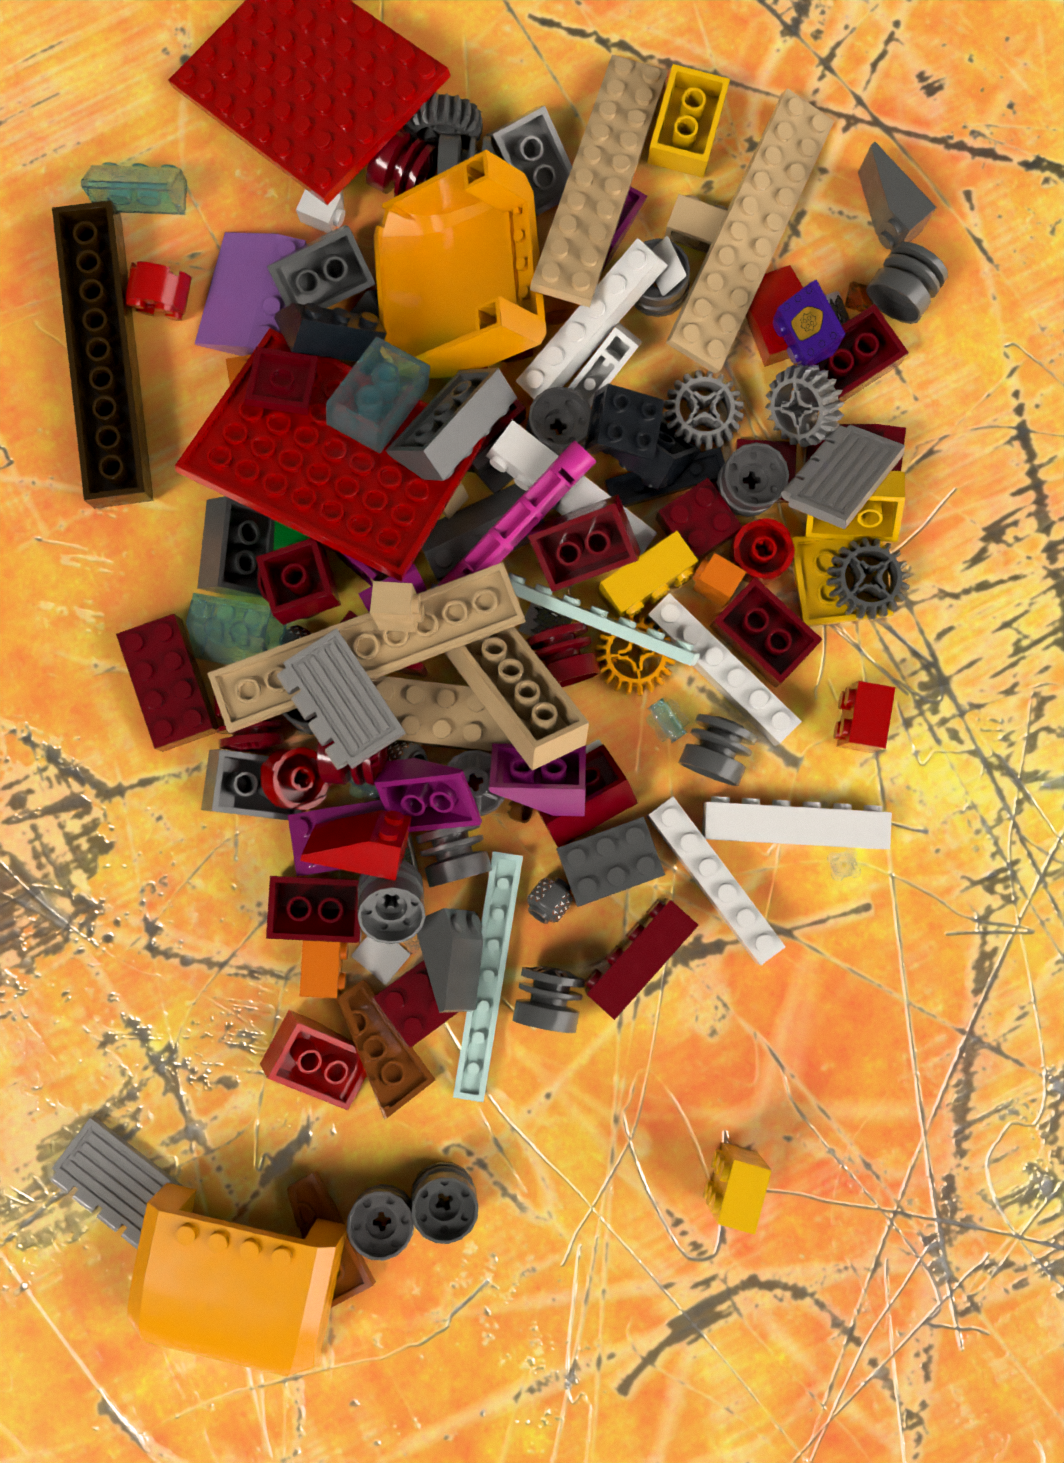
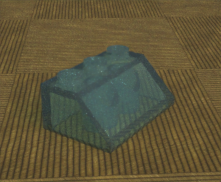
M105 162L102 165H91L81 179V187L91 202L112 200L119 213L185 215L187 179L181 168H177L174 165L166 164L161 167H148L144 164L135 163L131 166H119L115 163Z
M193 593L186 619L194 657L225 665H230L282 645L287 624L282 625L272 615L269 606Z

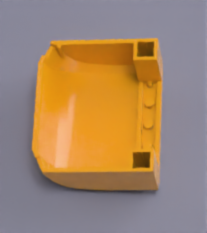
M486 149L382 204L381 208L385 209L382 225L376 226L374 233L379 321L387 333L381 348L385 356L390 357L395 366L393 368L394 372L424 378L454 377L459 370L481 369L542 343L547 334L543 294L530 290L531 282L540 259L534 192L525 173Z
M166 1183L147 1202L131 1280L127 1317L140 1338L149 1344L285 1377L317 1366L320 1362L347 1233V1225L317 1218L305 1239L291 1237L194 1214L192 1211L197 1189Z

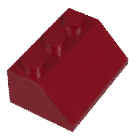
M603 744L586 753L585 816H553L539 810L537 812L556 846L560 847L633 807L638 802L626 776Z
M270 876L266 939L360 943L362 929L359 926L358 920L359 880Z

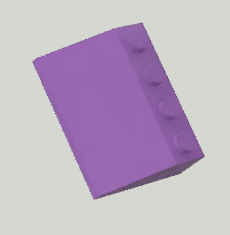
M225 232L195 345L245 356L253 353L269 328L281 333L274 317L286 305L267 266L306 245V240L274 233Z

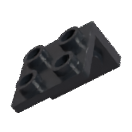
M609 383L594 393L584 449L588 453L597 454L608 448L652 460L655 457L664 400Z

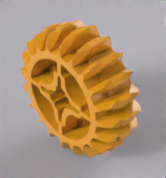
M641 614L635 628L647 632L648 628L654 629V621H650L649 625L644 624L645 615ZM628 616V619L634 621L633 616ZM600 633L598 638L605 645H595V651L603 653V655H598L596 658L598 663L605 664L600 667V674L609 673L604 683L609 684L613 679L617 681L614 691L618 692L623 684L626 685L625 695L629 696L632 687H636L637 695L642 696L644 685L652 693L655 690L653 681L659 686L665 683L660 674L667 677L671 676L672 671L665 667V665L674 666L676 660L634 644V648L639 649L638 652L641 651L644 654L640 656L636 668V662L631 661L632 658H628V654L632 650V642L628 641V647L618 650L616 653H610L611 645L618 637L612 634L608 636ZM664 637V640L671 642L670 637ZM653 657H660L657 669L649 676L643 678V662L651 660ZM612 662L628 665L633 678L619 673Z

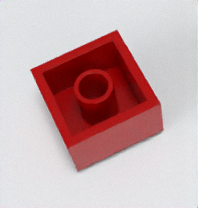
M857 681L848 686L845 691H842L838 702V709H842L841 721L836 722L833 734L834 739H838L836 747L868 753L886 749L896 687Z

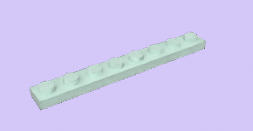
M513 573L508 575L517 597L689 666L696 665L700 653L692 651L694 645L676 639L674 644L664 640L665 634L660 631L648 628L647 632L635 628L637 623L620 616L618 621L607 617L609 613L607 610L593 605L589 610L580 606L581 600L564 594L561 599L552 595L553 592L547 586L537 583L534 588L525 584L526 578Z
M495 851L492 853V871L489 872L481 921L483 949L476 1010L466 1013L453 1098L484 1102L523 856Z

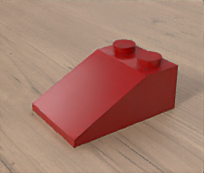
M791 265L764 274L745 316L764 367L789 359L787 353L788 345L784 338L779 337L775 332L773 318L780 305L804 288Z
M379 810L315 824L301 854L300 861L395 881L406 851L412 816L403 815L401 812L393 810Z
M291 1010L287 1012L260 1062V1066L267 1079L345 1110L350 1108L367 1076L352 1040L313 1019Z

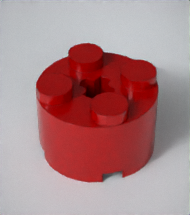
M137 261L136 265L132 262L125 295L126 305L136 308V312L140 314L154 316V312L158 311L165 313L164 317L168 319L182 321L183 315L186 313L192 277L180 270L179 276H176L170 271V267L144 261Z
M762 518L745 524L739 530L730 546L729 560L746 571L742 579L743 581L750 583L756 577L762 584L768 585L777 580L790 566L794 558L795 547L789 530L782 523L774 519ZM760 547L765 549L763 557L758 555Z
M308 748L280 749L274 752L261 766L262 789L266 797L278 807L297 810L314 808L323 802L327 796L328 788L331 786V784L322 782L318 770L317 752ZM296 773H298L299 778L296 779L295 782H294V778L296 777Z

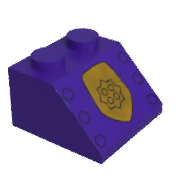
M817 279L810 282L780 305L773 318L775 332L779 337H783L788 345L787 353L793 364H802L803 367L814 365L833 356L845 336V332Z

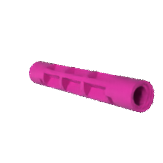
M574 440L437 586L499 564L532 528L545 517L551 508L596 463V460Z

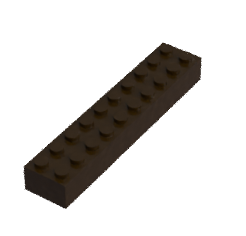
M112 200L53 207L52 214L84 501L94 509L154 501L132 307L126 305L125 300L128 271L121 214Z

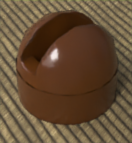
M515 801L509 802L508 805L511 806V809L507 811L509 817L516 822L527 823L532 816L533 808Z

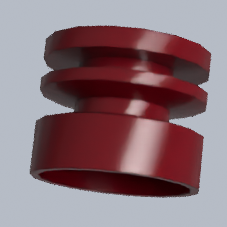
M400 129L369 161L366 172V184L385 194H388L394 188V197L435 176L438 166V147L432 144L426 145V142L420 138L412 144V136Z
M582 622L555 625L525 640L531 649L541 648L535 651V654L541 661L545 660V667L561 687L588 680L601 673L596 654H581L580 649L585 648L592 642L590 637L576 638L588 632L587 625Z
M214 696L216 717L223 718ZM267 719L229 733L226 726L222 725L217 728V733L232 734V737L218 740L219 748L247 752L264 750L270 746L281 744L284 742V735L282 733H269V731L282 728V722Z
M318 741L317 764L322 782L325 784L346 785L353 778L354 783L357 785L367 783L370 786H375V780L386 765L387 746L353 769L347 764L337 770L325 752V749L335 742L332 741L325 746H321Z

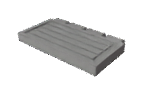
M849 425L847 428L839 426L837 430L831 432L825 442L821 444L810 460L806 462L795 478L781 492V496L784 500L789 501V507L846 529L904 455L905 445L853 425Z
M337 628L283 662L286 668L280 671L277 677L289 695L299 689L301 690L291 699L305 720L315 715L318 716L309 722L308 726L321 746H325L332 741L335 742L327 747L325 752L337 770L347 764L353 769L406 734Z
M95 1116L89 1118L54 1164L52 1169L56 1173L50 1180L66 1194L75 1186L78 1190L72 1199L90 1213H93L98 1205L103 1209L99 1212L97 1218L114 1232H117L122 1225L126 1226L127 1228L121 1237L136 1249H138L147 1202L166 1183L183 1186Z

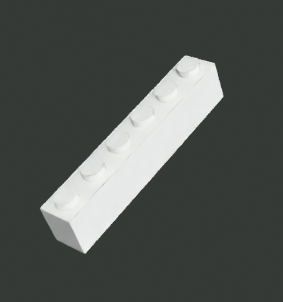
M637 238L597 285L590 308L580 305L519 376L516 382L533 399L546 389L563 387L668 265Z
M512 420L486 457L490 459V464L500 472L506 471L515 478L514 482L521 489L527 491L558 458V455ZM583 476L551 510L555 509L561 515H565L611 496ZM624 507L640 547L641 555L657 532Z
M670 593L647 615L646 621L648 623L654 621L655 626L653 628L655 630L662 629L665 637H670L672 643L675 644L676 639L694 645L692 651L700 653L696 665L693 667L774 746L780 744L802 722Z
M674 796L646 815L756 964L763 965L786 947Z
M711 796V802L703 803L702 835L707 840L890 849L892 812H882V806L864 805V810L861 811L852 810V804L833 803V809L821 808L820 802H803V807H791V801L772 800V805H760V799L742 798V804L729 803L730 797Z

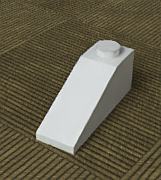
M305 189L296 208L300 222L325 233L340 227L346 213L344 210L343 190L326 205Z
M618 323L568 388L582 394L591 407L594 393L613 380L642 341L622 324Z

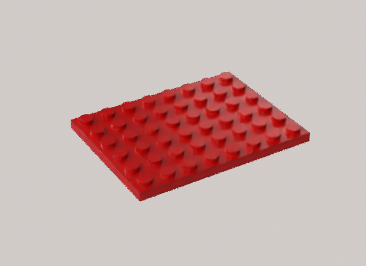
M245 0L168 81L185 98L324 204L328 205L411 119L423 103L427 102L451 77L448 67L351 0Z
M271 328L268 329L257 347L291 352L283 335ZM254 350L175 464L176 472L402 582L485 442L487 435L475 444L472 453L459 462L454 468V473L449 478L443 481L424 480L390 457L386 450L428 405L427 403L336 359L318 356V368L308 416L246 406L245 394L255 354Z

